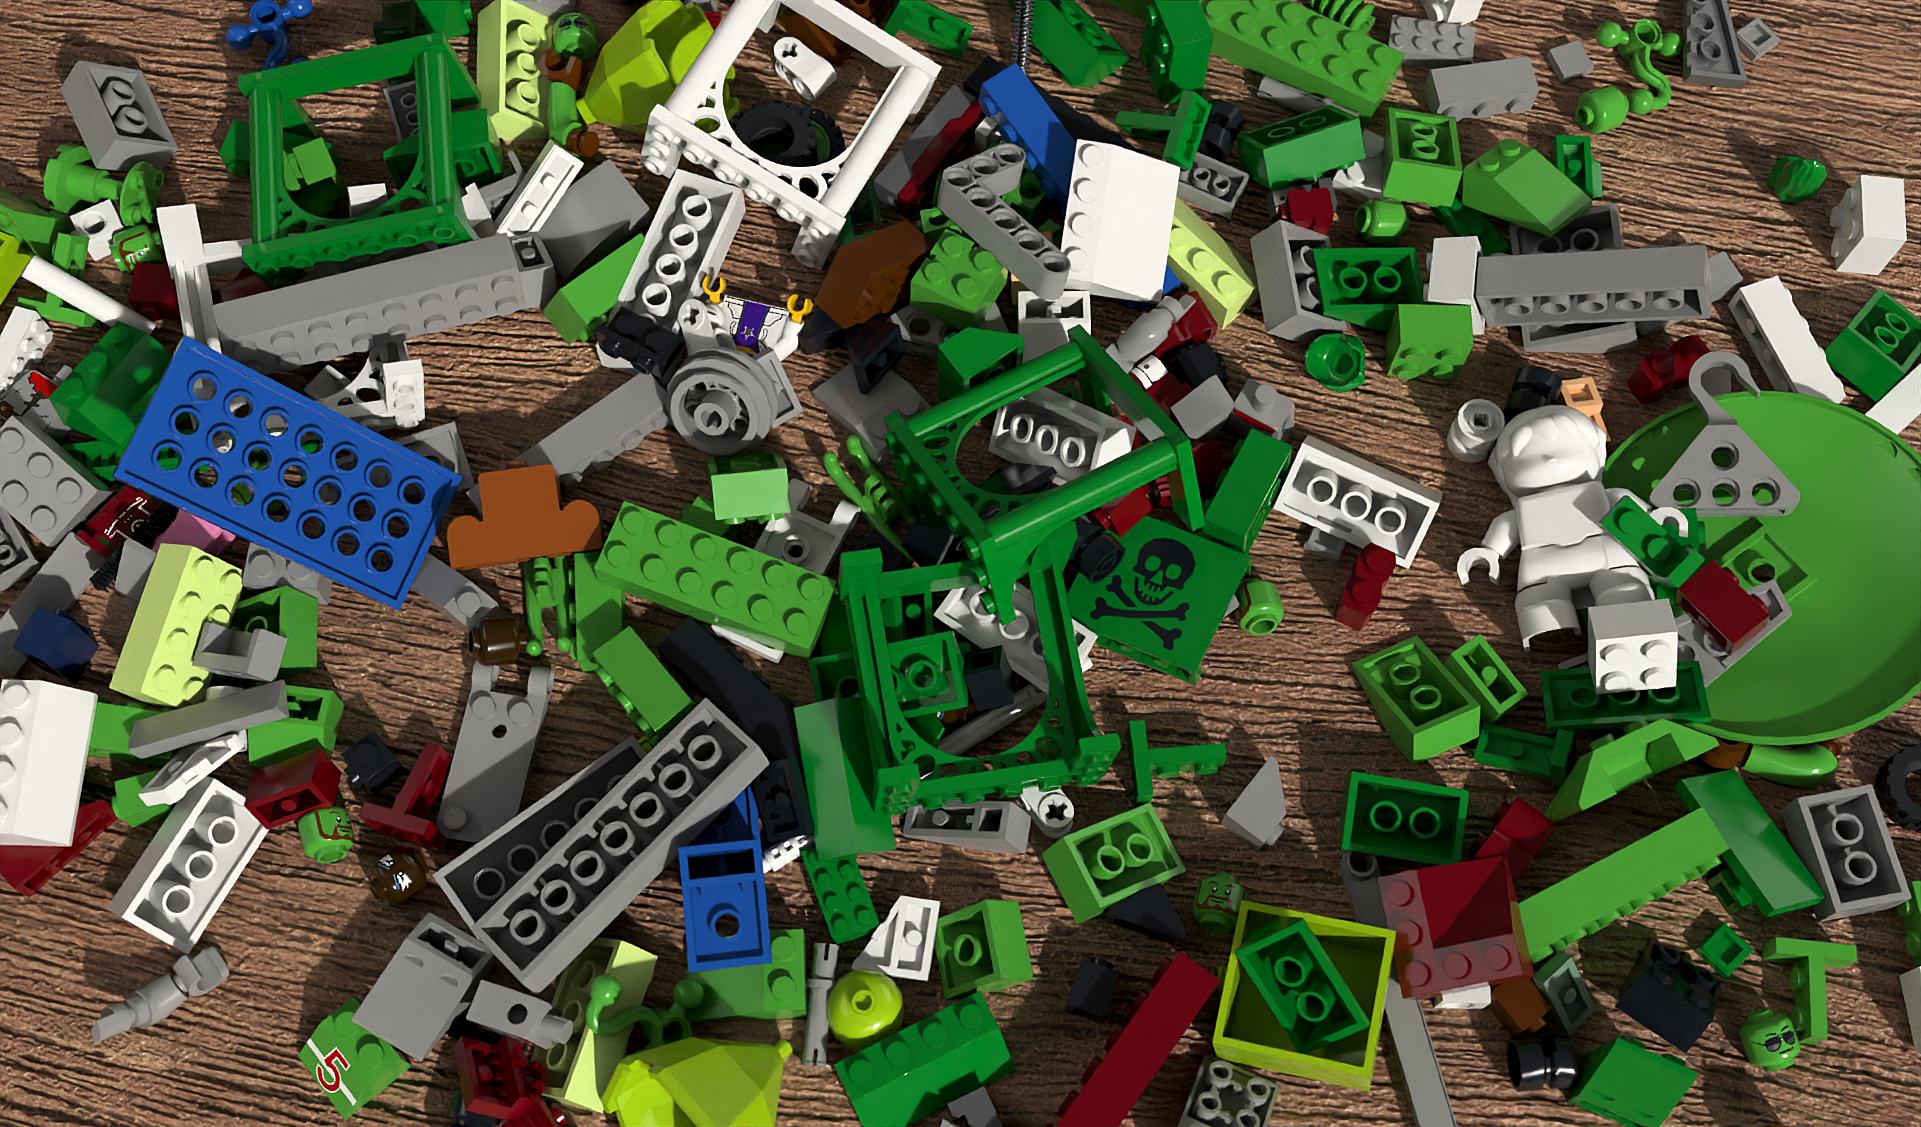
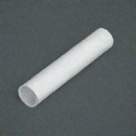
M34 255L22 274L23 278L110 327H113L117 321H120L150 335L156 326V323L36 255Z

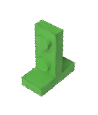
M58 233L57 240L52 247V265L82 281L90 238ZM47 290L46 300L28 297L18 298V307L36 311L40 317L82 327L101 328L102 321Z
M1775 937L1762 944V960L1794 964L1789 977L1790 988L1792 991H1795V1007L1791 1012V1022L1799 1042L1815 1044L1827 1039L1825 967L1842 969L1856 962V945Z

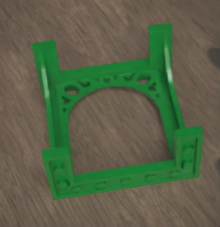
M443 31L238 76V88L249 101L252 244L242 246V260L270 290L294 285V283L308 275L304 269H309L314 265L322 263L342 262L355 256L379 254L384 250L402 246L412 247L421 242L431 240L441 249L480 239L468 222L459 190L454 158L451 110L481 103V93ZM415 73L419 152L415 167L404 186L380 207L352 218L327 219L317 217L298 207L291 199L285 184L283 132L312 139H318L317 126L296 99ZM423 182L421 188L426 191V194L415 189V187ZM414 199L421 203L420 209L406 212L401 211V205L406 200ZM292 212V215L285 219L283 213ZM302 222L307 223L303 234L288 237L289 232L295 225Z
M1080 324L1067 330L1069 342L903 420L895 411L883 417L887 432L883 434V439L890 453L895 455L896 460L892 461L891 464L899 481H903L904 487L900 489V493L909 509L914 507L919 514H924V516L934 510L938 516L943 514L946 516V523L955 538L962 537V543L971 560H974L975 565L971 566L970 570L975 582L982 588L983 592L978 594L984 611L987 615L994 614L1002 626L1016 620L1012 604V592L1018 573L1028 556L1053 531L1077 517L1166 474L1173 511L1191 531L1205 525L1190 439ZM1075 371L1084 405L1113 417L1110 398L1150 441L1065 484L1046 491L1026 495H1003L982 490L968 482L961 475L956 465V455L961 440L967 431L982 417ZM942 441L948 443L945 447L937 449ZM938 459H946L943 463L938 462ZM977 499L978 501L971 507L969 500ZM991 505L1000 507L994 517L986 520L979 518L986 507Z
M1075 521L1062 525L1039 543L1022 565L1016 580L1029 579L1048 678V696L1044 713L1034 730L1022 742L1005 752L988 757L967 758L945 753L925 742L912 730L898 705L880 606V599L978 586L970 570V567L975 565L974 560L881 573L883 560L880 548L841 553L837 593L839 605H845L874 777L871 796L874 812L883 811L885 816H894L907 812V807L922 805L924 810H933L946 806V801L961 799L962 804H972L985 800L984 795L1000 793L1001 798H1011L1022 795L1024 793L1023 789L1038 787L1039 792H1049L1062 788L1061 783L1076 781L1077 786H1088L1100 782V777H1104L1121 750L1118 733L1103 735L1099 731L1088 703L1063 578V571L1078 536ZM1055 701H1057L1058 708L1054 707ZM1057 718L1059 722L1057 729L1062 728L1063 735L1057 730L1049 729L1048 722ZM896 725L902 730L899 733L897 732ZM1038 738H1048L1054 741L1060 749V757L1057 759L1043 757L1035 748V741ZM902 741H909L914 744L915 749L910 751L903 760L901 752H906V749L903 747ZM1020 754H1029L1035 764L1023 761L1022 765L1017 763L1016 757ZM921 756H930L934 760V769L927 778L920 780L918 763L913 764V762ZM990 763L993 770L983 771L982 764ZM953 765L957 769L955 776H952V772H949L943 778H939L943 766Z

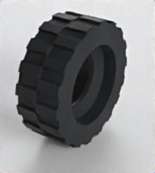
M1921 743L1911 747L1907 746L1885 761L1886 763L1880 766L1878 770L1879 775L1875 778V786H1877L1875 794L1881 803L1880 807L1883 812H1886L1891 817L1890 820L1895 824L1898 823L1903 826L1902 828L1909 831L1911 829L1916 830L1917 833H1921V805L1915 803L1908 796L1905 790V780L1912 771L1921 770Z

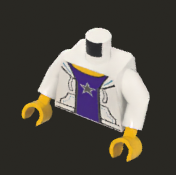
M710 276L705 277L702 285L704 291L709 295L705 306L710 304L717 305L724 310L736 350L752 357L771 347L775 350L781 362L797 349L799 335L804 326L802 317L808 314L813 307L810 299L805 300L804 308L801 311L796 307L798 294H793L789 297L787 301L788 309L725 295L723 301L720 300V294L726 289V280L721 276L719 290L713 291L709 287Z

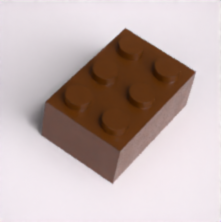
M904 220L839 247L814 302L844 329L857 323L863 324L870 317L881 312L883 314L887 313L898 304L903 302L906 304L910 302L911 280L925 259H930V252L935 244L908 220Z

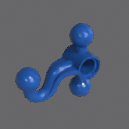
M273 0L257 1L250 9V17L253 22L247 26L243 24L230 26L225 34L227 44L234 50H246L252 45L253 38L259 35L264 42L275 44L263 63V71L277 68L287 57L290 49V42L287 37L289 27L286 21L292 17L301 20L310 16L313 10L312 0H287L286 5L281 8ZM300 57L294 59L290 63V65L309 60L307 58Z

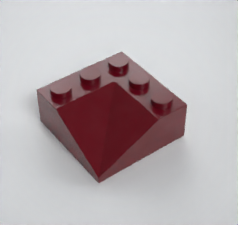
M1507 856L1415 869L1377 878L1388 929L1396 931L1393 954L1403 999L1421 1000L1535 977Z

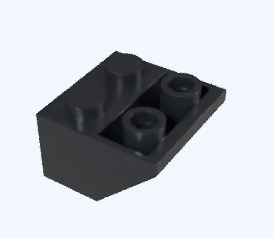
M1650 938L1622 984L1615 1007L1679 1050L1687 1053L1714 1019L1721 983L1716 980L1709 970L1701 966H1694L1683 959L1672 946L1665 943L1660 944Z

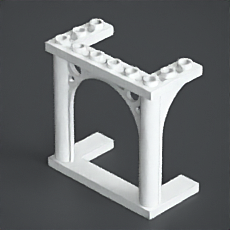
M735 0L664 106L657 103L650 113L640 161L652 173L657 175L663 174L669 179L678 167L681 152L692 163L706 166L714 171V174L723 182L737 185L745 190L746 194L754 201L764 202L776 209L777 213L785 220L795 221L802 225L791 253L796 256L801 264L810 268L815 267L821 271L846 221L844 217L905 120L912 124L914 123L942 67L835 0ZM780 3L788 6L896 74L852 144L838 157L815 166H784L757 155L737 137L724 111L722 93L728 70L756 28L761 29L765 33L769 32L775 22ZM707 98L714 103V108L705 107ZM712 118L718 121L720 127L714 132L705 133L695 127L694 124L699 119ZM724 138L730 142L731 146L728 147L718 140ZM823 173L834 175L827 182L831 184L829 188H827L826 181L822 176ZM786 176L791 180V185L778 177ZM809 177L815 182L818 190L815 198L812 199L800 191L799 181L801 178Z
M385 183L348 187L350 218L368 213L388 201ZM195 204L156 208L171 279H175L183 335L222 354L218 329L211 307L213 299L209 275L238 272L242 268L251 269L242 260V246L251 245L252 238L203 244ZM302 232V233L288 234V237H289V236H293V235L303 234L304 232ZM406 341L373 347L370 349L364 368L347 387L334 395L315 402L376 433L381 430L394 428L409 430L418 425L425 424L424 374L421 359H409ZM380 371L379 380L369 378L370 374ZM198 378L193 383V393L201 400H208L213 394V386L207 379ZM361 388H371L379 393L381 400L363 402L356 393ZM240 396L233 398L229 403L230 412L235 416L236 411L242 405L248 404L247 400ZM341 402H352V404L338 406ZM190 415L193 430H195L196 421L194 417ZM269 415L265 421V427L271 435L279 436L284 431L285 423L280 416ZM219 430L212 437V445L218 452L226 453L232 447V438L227 432ZM306 432L302 435L300 443L303 444L311 439L316 440L318 437L312 432ZM254 448L252 451H260L262 449Z

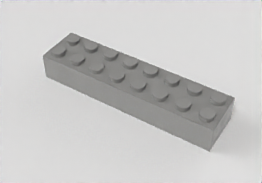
M502 233L211 305L226 356L262 375H268L284 370H295L300 366L319 361H330L338 356L354 352H365L373 347L393 342H404L409 338L428 333H439L447 328L463 324H474L482 319L498 315H509L517 310L525 309L519 268L507 233Z
M705 697L470 929L523 985L538 996L679 855L678 848L687 847L770 762L760 747Z

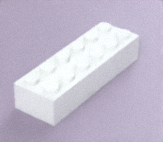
M680 169L675 171L647 232L644 243L608 317L609 320L604 326L606 328L622 306L682 337L685 345L662 379L652 374L659 384L668 386L686 347L682 328L678 321L679 309L689 299H697L705 304L708 294L703 289V280L706 276H710L709 287L711 289L746 211L743 190L741 188ZM597 341L596 349L602 366L633 376L640 373L629 361L621 357L614 359L606 355L600 349L599 342Z

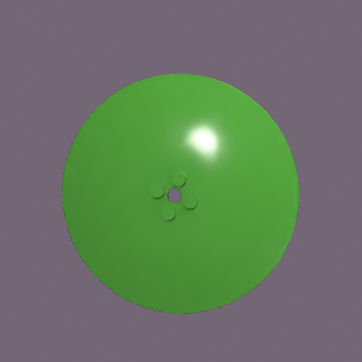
M1749 391L1712 396L1800 491L1801 498L1794 511L1786 516L1697 517L1698 521H1704L1706 541L1699 545L1698 553L1706 560L1686 581L1714 560L1721 568L1724 566L1729 568L1739 579V585L1744 590L1765 583L1754 579L1751 573L1756 567H1765L1772 572L1773 579L1776 580L1792 610V615L1705 688L1711 722L1684 725L1727 740L1762 745H1795L1834 739L1859 731L1882 720L1905 705L1921 691V456L1896 433L1876 420L1852 408L1826 399L1783 391H1761L1758 398H1755ZM1691 402L1657 417L1624 441L1605 461V468L1602 473L1604 488L1628 489L1648 503L1651 492L1707 425L1706 418L1697 404ZM1718 453L1711 456L1713 463L1718 467L1724 468L1731 465L1730 458L1725 454ZM1724 489L1712 492L1713 498L1718 503L1728 504L1733 501L1732 495ZM1755 489L1752 491V496L1757 502L1769 503L1772 501V497L1767 490ZM1677 490L1673 493L1674 499L1680 504H1690L1694 501L1692 494L1686 490ZM1640 564V568L1646 573L1647 570ZM1649 580V582H1650V587H1651L1652 590H1653L1652 582ZM1675 603V606L1672 610L1674 618L1686 614V612ZM1588 608L1580 609L1579 614L1588 633Z

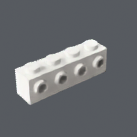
M1778 275L1739 288L1729 302L1728 307L1775 391L1805 394L1839 404L1846 397L1843 384L1831 370L1826 361L1825 352L1815 342L1809 331L1806 319L1800 316L1792 302L1790 291L1783 286Z

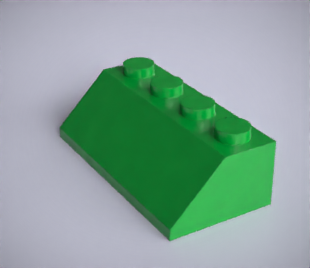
M981 991L834 1064L862 1127H908L947 1107L948 1103L983 1086L986 1087L1016 1071L1000 1029Z

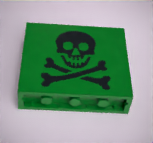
M1147 515L1121 538L1107 529L1103 534H1111L1126 549L1125 556L1119 566L1107 578L1097 584H1091L1078 572L1067 594L1071 618L1098 636L1094 644L1196 686L1202 674V660L1243 576L1249 577L1251 574V557L1245 555V552L1238 547L1222 546L1213 542L1210 537L1203 533L1194 532L1192 534L1179 529L1170 520H1157Z

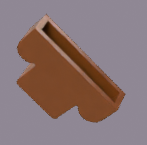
M528 461L505 464L506 470L481 473L478 476L483 521L472 516L463 515L455 518L447 529L451 569L456 571L533 561L539 557L555 558L577 553L602 551L605 545L603 521L596 507L588 501L575 500L566 505L563 510L558 471L550 464L529 466Z

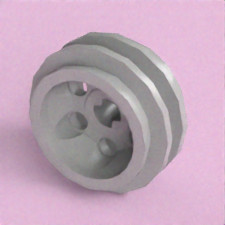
M722 346L701 349L684 360L667 387L666 407L672 424L688 443L700 451L726 457L743 455L760 445L777 418L779 398L773 379L759 362L742 351ZM703 382L706 390L698 389L696 384Z

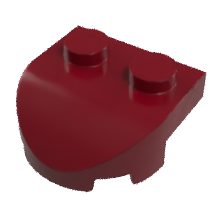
M505 1035L497 1045L461 1036L453 1046L465 1110L499 1119L509 1120L517 1118L527 1112L547 1088V1074L544 1066L539 1059L531 1062L520 1051L523 1047L522 1042L508 1035Z

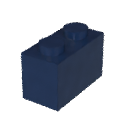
M37 606L13 644V647L42 671L75 685L99 645L88 636L91 631L76 623V617L56 607L53 612Z

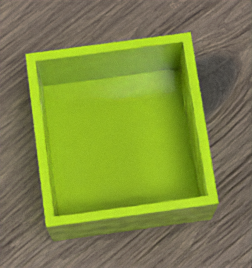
M1241 900L1228 967L1220 965L1217 974L1220 982L1215 989L1223 990L1212 1041L1217 1058L1370 1092L1394 958L1393 951L1396 931ZM1281 916L1304 918L1371 1022L1370 1026L1312 1052L1300 1054L1235 954V951L1250 931Z

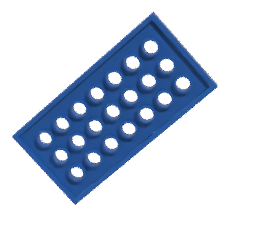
M186 335L182 336L111 477L394 610L401 609L462 479V476ZM205 378L211 382L213 394L210 399L201 400L193 393V383L196 379ZM235 396L243 397L249 404V412L244 418H237L230 412L229 403ZM182 412L192 415L196 421V428L190 435L181 434L175 427V419ZM271 414L280 416L285 423L284 431L279 436H273L266 430L265 421ZM219 430L227 432L232 438V447L226 453L218 452L212 445V437ZM306 432H312L317 435L320 442L318 450L313 454L307 453L301 447V437ZM164 447L173 449L178 455V464L172 470L163 469L158 464L157 455ZM254 448L262 449L268 457L266 467L260 471L253 469L248 462V455ZM341 449L351 452L354 458L353 466L347 471L341 470L335 462L336 454ZM201 465L209 466L215 473V481L208 488L199 486L194 478L196 469ZM291 465L298 467L303 474V481L296 488L290 487L284 480V472ZM375 466L382 467L387 473V482L381 488L374 486L369 478L370 471ZM239 482L246 484L251 491V498L244 505L235 503L231 497L233 486ZM324 483H330L337 489V499L330 505L323 503L319 497V489ZM409 483L416 484L420 489V499L415 504L408 503L403 496V490ZM361 499L367 501L371 506V515L366 521L358 520L353 513L355 503ZM273 500L281 501L286 507V516L280 522L272 521L267 515V507ZM394 516L401 518L405 525L403 534L398 538L391 536L387 530L388 521ZM308 517L316 518L321 524V532L314 539L306 537L302 530L303 522ZM344 533L351 535L355 540V549L349 555H343L337 548V540ZM377 550H383L389 557V564L383 571L375 570L371 564V557Z

